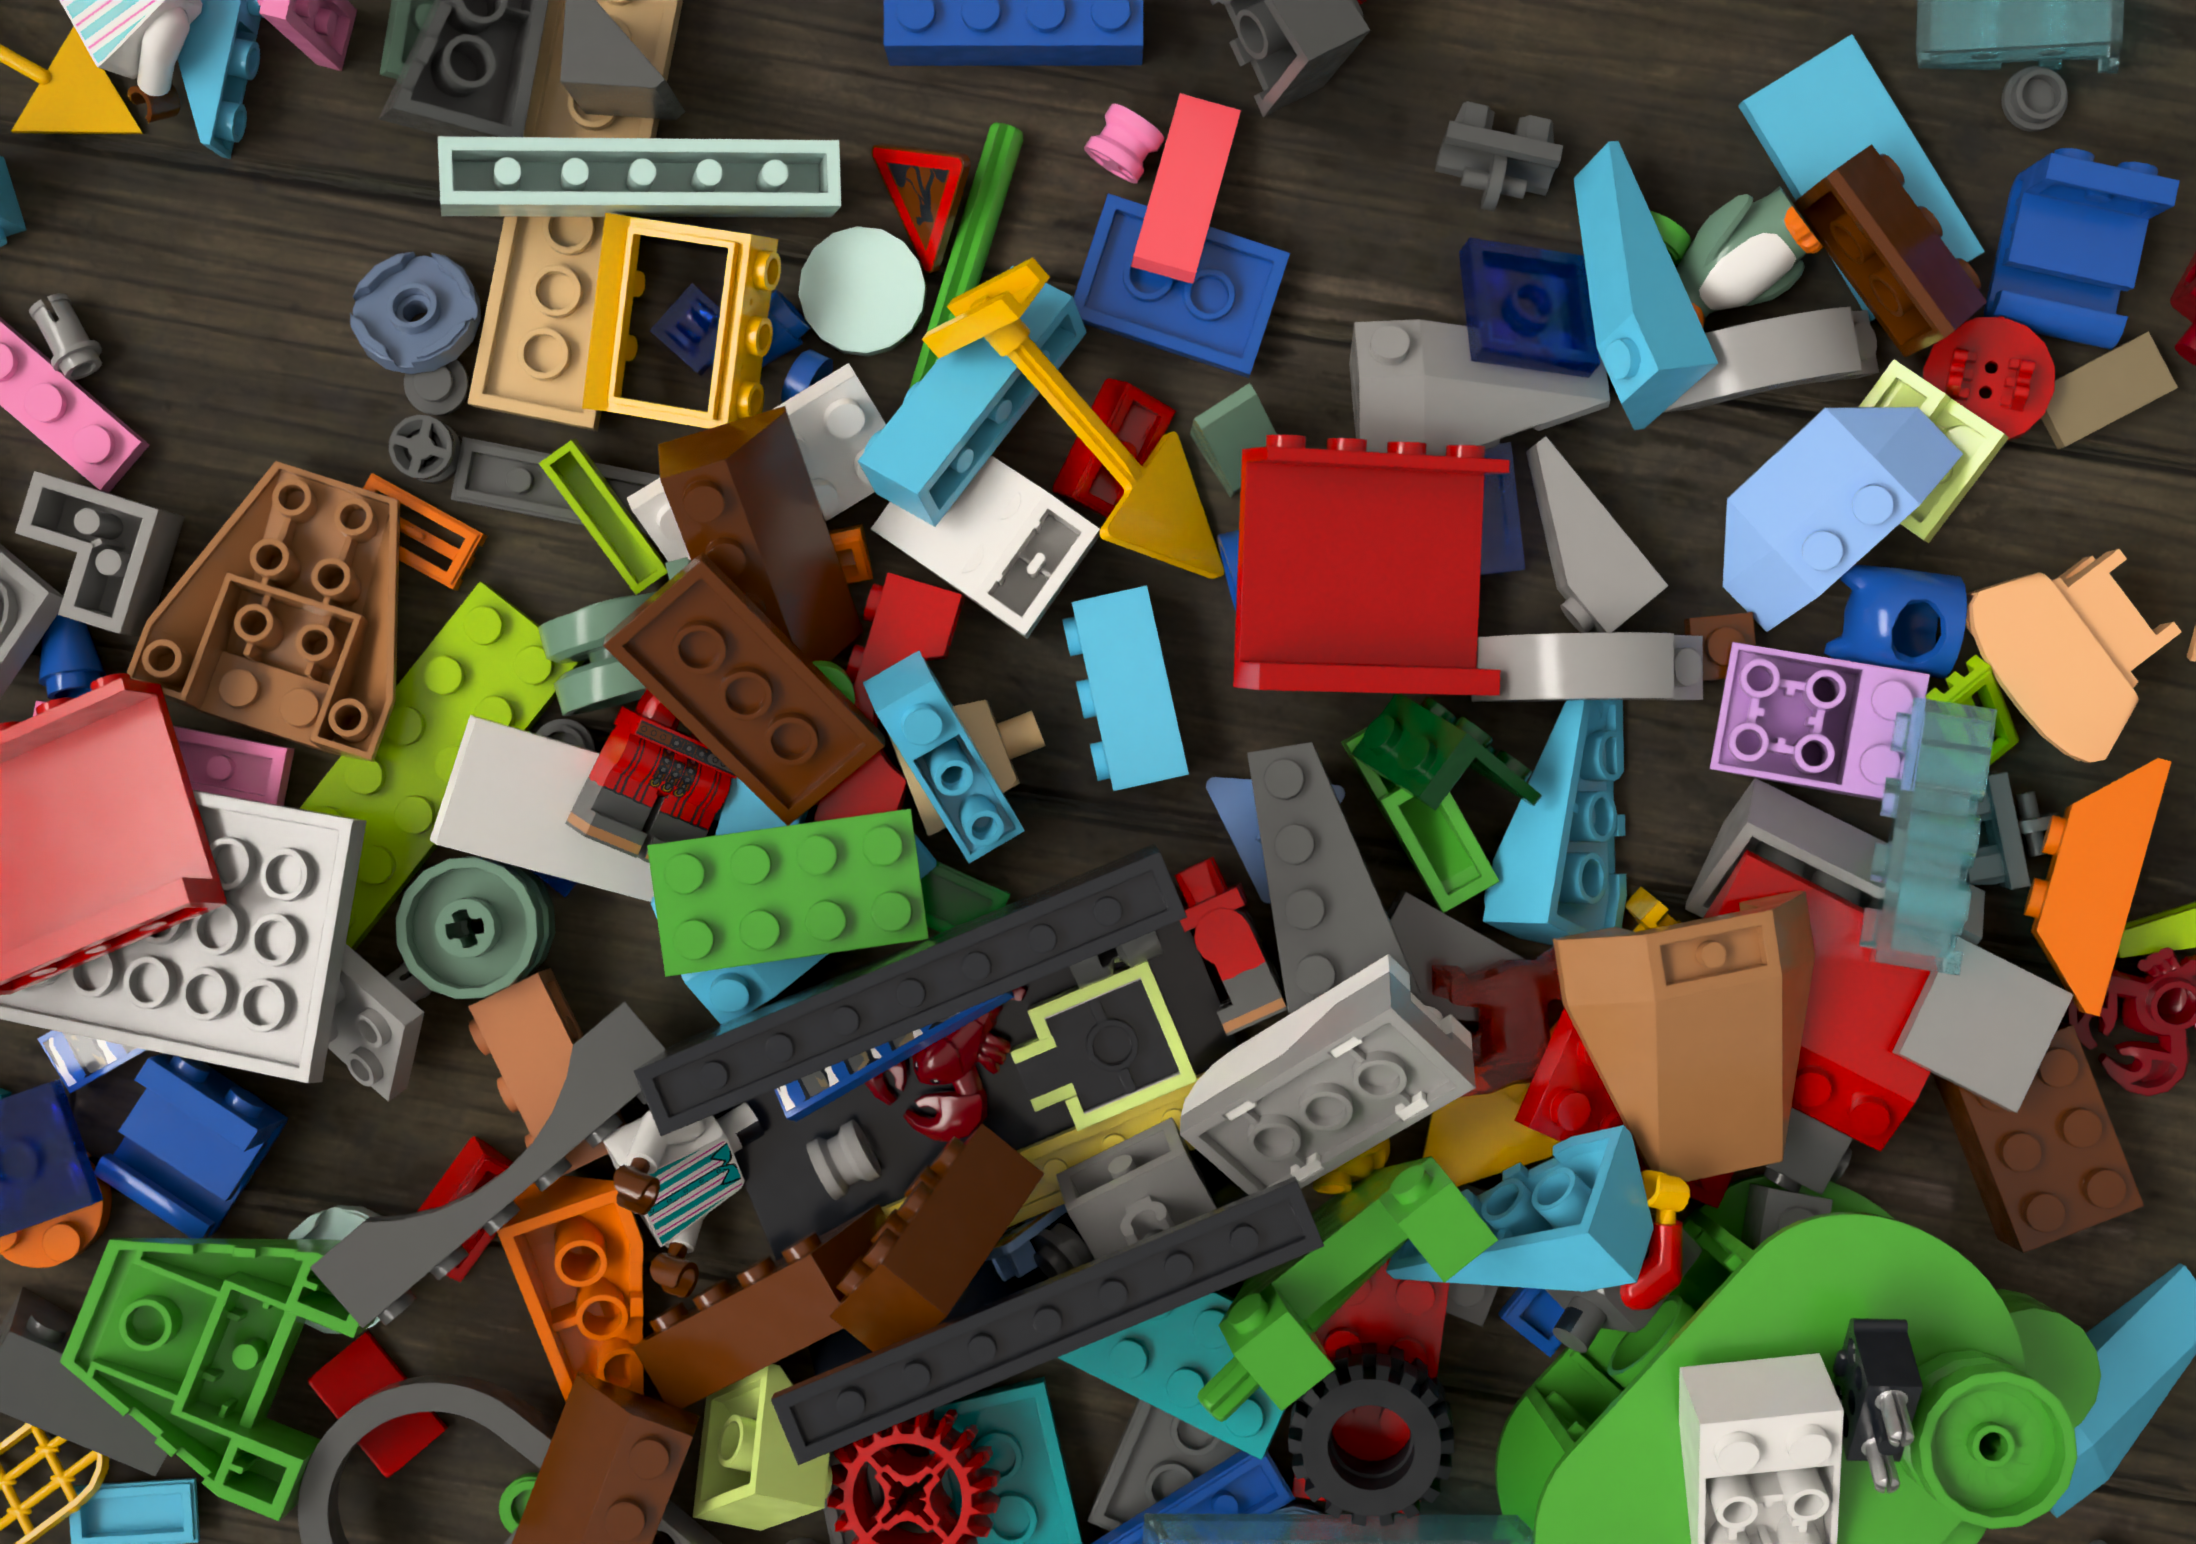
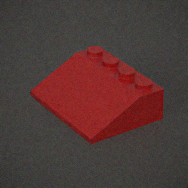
M1746 850L1703 918L1739 912V902L1799 890L1806 891L1815 960L1791 1107L1881 1152L1916 1103L1931 1073L1892 1053L1942 948Z

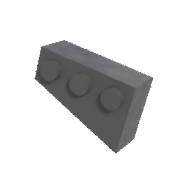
M22 1287L0 1326V1412L156 1476L168 1455L154 1443L157 1438L129 1414L122 1416L60 1363L77 1317Z

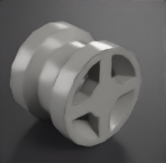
M854 1119L841 1125L839 1133L828 1140L818 1137L806 1144L810 1160L821 1183L835 1201L847 1195L850 1186L856 1182L863 1180L870 1183L882 1176L877 1157L861 1127Z

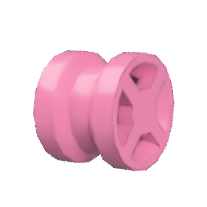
M1111 104L1105 114L1106 126L1100 135L1090 137L1084 150L1094 161L1125 181L1138 183L1144 173L1143 161L1149 153L1159 150L1165 137L1154 125L1124 106Z

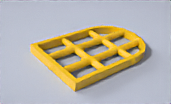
M25 1423L24 1426L0 1443V1456L31 1433L34 1434L39 1446L35 1447V1453L8 1473L5 1472L0 1462V1491H3L11 1506L6 1510L8 1513L0 1519V1531L17 1519L25 1536L15 1544H32L72 1513L79 1511L100 1489L109 1469V1457L92 1450L71 1467L64 1470L56 1453L61 1450L58 1447L68 1440L56 1436L49 1441L44 1430ZM46 1457L54 1473L53 1476H50L52 1481L21 1503L12 1486L17 1483L15 1479ZM97 1460L96 1469L89 1485L77 1495L71 1483L76 1480L74 1476ZM61 1487L69 1503L34 1528L28 1517L32 1513L31 1508Z

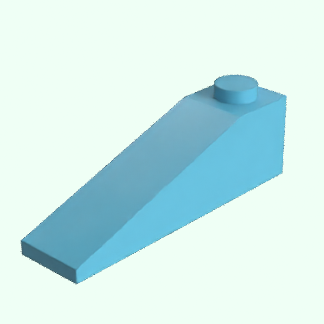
M2179 1263L2085 1333L2097 1351L2101 1380L2095 1404L2082 1423L2074 1428L2077 1461L2068 1489L2050 1510L2056 1518L2109 1480L2196 1355V1280L2185 1265Z

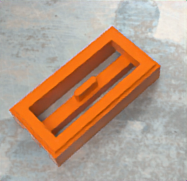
M371 473L363 489L375 493L381 492L397 499L401 504L465 538L460 549L400 517V532L453 561L446 571L400 545L399 560L443 585L458 591L463 582L461 578L467 568H471L475 560L473 556L478 547L483 546L487 535Z

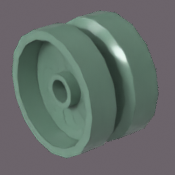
M655 592L598 602L583 607L578 611L557 617L538 627L546 659L561 664L590 660V664L564 673L554 683L562 716L589 713L640 700L647 688L603 646L605 636Z
M477 855L447 859L424 870L405 891L396 915L397 947L409 972L429 990L454 999L485 998L530 977L547 959L556 933L553 902L543 882L534 873L526 868ZM481 918L484 923V932L476 934L472 929V919Z

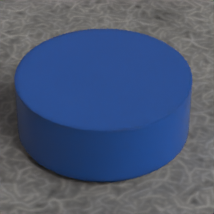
M812 349L802 352L793 363L785 379L781 392L782 403L830 375L833 371V360Z

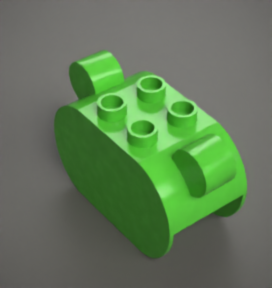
M1763 1174L1754 1175L1729 1184L1718 1209L1702 1202L1683 1221V1229L1701 1247L1702 1252L1684 1275L1680 1285L1671 1292L1643 1329L1634 1333L1601 1328L1586 1353L1577 1352L1566 1347L1517 1401L1505 1421L1496 1452L1495 1478L1499 1506L1507 1529L1515 1544H1691L1679 1427L1680 1367L1820 1353L1833 1383L1835 1376L1833 1365L1836 1354L1843 1347L1851 1318L1906 1319L1908 1323V1336L1917 1367L1947 1352L1976 1350L2000 1357L2019 1371L2035 1379L2055 1395L2062 1403L2074 1428L2082 1423L2097 1399L2101 1380L2097 1351L2084 1330L2059 1312L2027 1294L2005 1289L1995 1290L1988 1279L1969 1260L1940 1239L1915 1226L1894 1219L1881 1207L1864 1196L1829 1181L1822 1195L1803 1185L1799 1190L1801 1193L1833 1200L1831 1213L1815 1215L1785 1226L1766 1238L1755 1250H1752L1741 1242L1750 1183L1785 1189L1766 1178ZM1842 1444L1837 1544H1977L1987 1528L1961 1521L1911 1479L1901 1462H1895L1900 1481L1899 1488L1895 1492L1888 1494L1885 1487V1492L1880 1493L1875 1489L1868 1461H1847Z

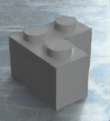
M34 471L15 533L77 552L58 615L118 634L140 637L147 619L157 608L185 517L72 481Z

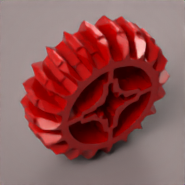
M935 1409L835 1450L834 1455L841 1464L831 1467L832 1484L838 1487V1489L832 1491L828 1496L827 1507L845 1510L834 1524L835 1532H847L853 1529L856 1536L851 1544H978L976 1537H987L994 1525L987 1515L997 1512L1001 1499L989 1490L998 1485L1001 1477L998 1470L981 1468L990 1460L993 1451L992 1446H980L975 1449L971 1446L978 1433L977 1425L971 1424L960 1433L952 1427L958 1416L956 1409H949L941 1421L934 1419ZM916 1444L934 1452L926 1457H916L907 1453L901 1446L894 1449L891 1445ZM868 1463L878 1472L874 1478L884 1490L885 1501L878 1510L874 1506L868 1492ZM950 1467L955 1472L961 1488L962 1509L960 1516L949 1506L952 1499L947 1495L942 1484V1477ZM927 1474H932L924 1485L923 1492L918 1491L913 1496L909 1494L900 1504H896L905 1490L904 1486H911L915 1481L919 1483ZM910 1521L921 1526L926 1532L932 1529L935 1532L914 1533L894 1525L899 1522Z

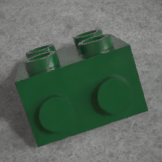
M1396 693L1380 716L1370 723L1364 737L1351 753L1368 768L1435 811L1468 767L1532 806H1535L1542 797L1539 792L1526 782L1532 775L1531 770L1503 750H1500L1497 756H1494L1497 751L1490 746L1493 739L1487 733L1464 717L1458 720L1450 711L1428 696L1419 705L1401 693Z

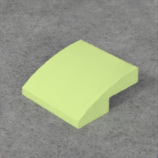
M1896 360L1891 362L1859 406L1918 407L1963 453L1922 504L1900 523L1929 543L2009 437Z

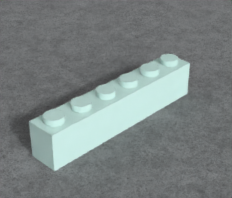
M438 136L441 216L605 217V213L630 217H832L841 207L839 140Z

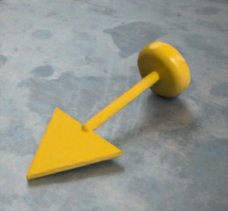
M74 26L48 70L0 44V62L39 83L11 130L12 133L143 134L105 70L96 66Z

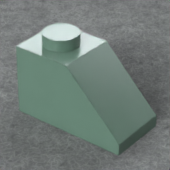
M1250 383L1195 417L1190 431V436L1230 498L1241 492L1242 449L1265 447L1266 435H1277L1257 393Z

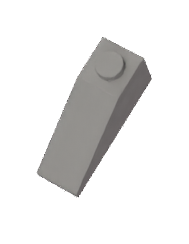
M1545 436L1528 449L1526 455L1556 587L1566 600L1560 605L1561 610L1572 625L1581 633H1588L1590 630L1593 633L1613 632L1669 585Z

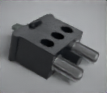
M1851 1318L1843 1347L1837 1352L1833 1365V1373L1835 1375L1833 1386L1844 1409L1842 1444L1846 1460L1868 1461L1875 1489L1880 1493H1884L1886 1487L1889 1494L1895 1492L1900 1485L1895 1462H1900L1904 1447L1910 1445L1915 1438L1912 1422L1923 1385L1908 1336V1323L1906 1319Z

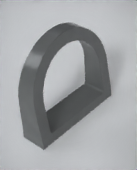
M449 1374L424 1375L408 1378L383 1387L359 1401L340 1417L326 1432L310 1457L303 1475L298 1501V1526L301 1543L350 1544L341 1525L338 1508L341 1475L351 1452L358 1442L368 1432L382 1423L396 1417L417 1412L434 1411L460 1415L487 1427L540 1469L558 1424L511 1391L478 1378ZM518 1526L503 1544H512Z

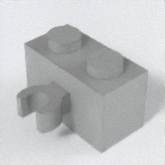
M1172 1117L1056 1174L1066 1210L1094 1259L1217 1209L1203 1172L1184 1138L1180 1136V1131Z

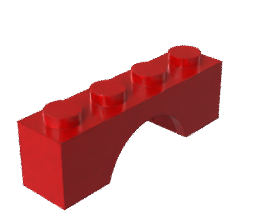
M887 573L884 586L876 583L872 585L863 615V620L872 622V627L866 647L857 644L854 646L846 673L850 677L851 682L854 683V705L877 728L878 716L875 713L863 682L918 650L926 662L947 659L965 600L962 594L892 573ZM882 748L814 804L818 806L814 820L824 821L902 810L909 788L906 778L891 762L884 748Z

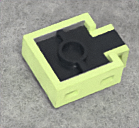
M1148 961L1133 968L1126 965L1114 970V976L1080 989L1076 986L1028 1006L1027 1012L1037 1037L1013 1046L1010 1051L1034 1111L1037 1112L1065 1100L1077 1131L1198 1081Z

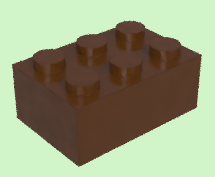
M2060 1022L2017 1113L2009 1112L1933 1073L1999 1241L2022 1253H2026L2144 1206L2072 1024Z
M981 1124L964 1143L954 1136L932 1164H927L905 1191L904 1196L907 1197L898 1210L894 1209L875 1232L870 1240L874 1244L865 1256L861 1255L839 1281L836 1288L845 1296L829 1317L873 1352L937 1326L950 1313L1044 1173L984 1124Z

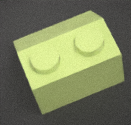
M771 1364L706 1397L693 1518L762 1531L825 1508V1499L832 1485V1470L828 1465L829 1453L801 1465L797 1464L771 1402L774 1393L793 1386L780 1365Z

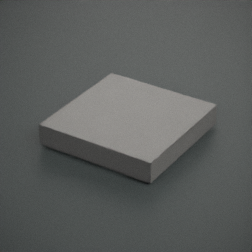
M1948 935L1892 1053L2009 1112L2017 1113L2074 994L1956 935Z

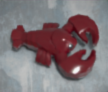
M2168 947L2138 962L2137 967L2140 971L2148 973L2142 977L2123 973L2113 968L2100 1017L2097 1016L2099 1019L2098 1030L2108 1037L2117 1019L2119 996L2124 998L2122 1009L2124 1026L2138 1033L2158 1036L2159 1043L2125 1041L2114 1046L2119 1054L2133 1056L2135 1060L2132 1064L2125 1065L2119 1063L2106 1053H2101L2098 1058L2106 1074L2129 1092L2145 1096L2168 1092L2186 1076L2191 1057L2188 1047L2187 1029L2191 1026H2194L2196 1029V954L2187 956L2179 961L2173 949ZM2071 999L2065 1012L2066 1023L2074 1026L2080 1043L2091 1050L2098 1046L2089 1028V1022L2094 1015L2079 1012Z
M1024 985L1012 990L1015 997L1010 1000H1024L1028 987ZM1003 1004L912 1055L914 1072L920 1083L929 1085L952 1083L956 1090L931 1092L914 1100L920 1108L931 1107L937 1111L936 1116L931 1117L908 1108L903 1117L915 1131L932 1140L949 1142L954 1136L961 1139L972 1135L987 1117V1094L982 1085L976 1064L980 1062L986 1070L996 1074L1000 1072V1065H1003L1006 1060V1054L1009 1053L1011 1048L1010 1042L990 1033L997 1024V1018L1003 1010ZM908 1058L886 1070L894 1076L895 1087L903 1092L909 1077ZM886 1071L864 1084L877 1099L891 1106L898 1097L890 1088L884 1076Z

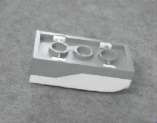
M1387 954L1232 1049L1212 1064L1198 1079L1184 1100L1180 1117V1136L1248 1195L1294 1176L1301 1189L1475 1089L1471 1033L1453 1015L1450 1014L1443 1018L1440 1011L1433 1007L1425 1006L1410 992L1409 973Z

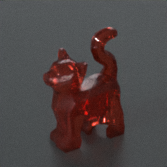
M1554 945L1533 960L1502 959L1471 974H1466L1459 966L1432 965L1433 995L1449 999V1002L1459 1006L1478 1007L1479 1031L1471 1034L1476 1088L1461 1097L1491 1094L1513 1084L1531 1083L1551 1039L1548 1023V1003L1551 1000L1562 1001Z

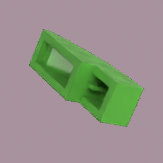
M1367 727L1341 741L1380 812L1442 913L1500 882L1450 792L1435 811L1364 765L1351 753L1364 737Z

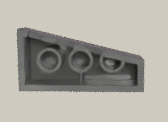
M434 0L381 112L379 120L444 137H523L549 0Z
M1210 0L1212 5L1218 2L1225 5L1237 31L1238 38L1229 43L1240 66L1251 62L1263 89V92L1254 95L1263 117L1323 88L1370 31L1357 0Z
M1309 742L1248 752L1288 1013H1293L1387 954L1409 973L1410 992L1412 994L1421 993L1314 744Z

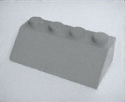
M1754 778L1723 822L1685 906L1686 910L1703 918L1746 850H1749L1942 948L1948 935H1956L1974 945L1981 941L1983 937L1985 891Z

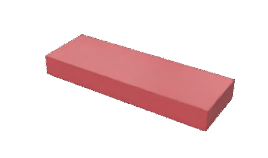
M1179 94L1131 267L1187 283H1194L1241 110Z

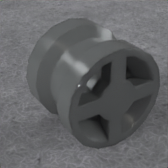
M414 415L405 418L395 426L389 439V453L393 464L400 472L424 483L438 484L449 480L456 474L462 440L452 427L427 415ZM433 434H434V438H433V439H434L435 442L437 443V446H435V443H434V441L432 440ZM432 456H436L432 460L427 461L425 465L424 460L430 459Z

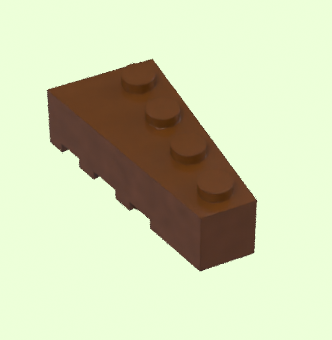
M877 1204L820 1237L816 1231L804 1236L781 1252L784 1257L775 1262L770 1255L757 1261L737 1274L736 1277L739 1282L732 1286L729 1285L726 1279L715 1283L692 1299L696 1305L695 1307L687 1310L682 1301L650 1320L649 1323L654 1332L636 1344L633 1349L664 1402L683 1409L843 1329L842 1326L829 1317L845 1296L836 1286L853 1263L861 1255L865 1256L874 1244L870 1240L887 1218L880 1205Z

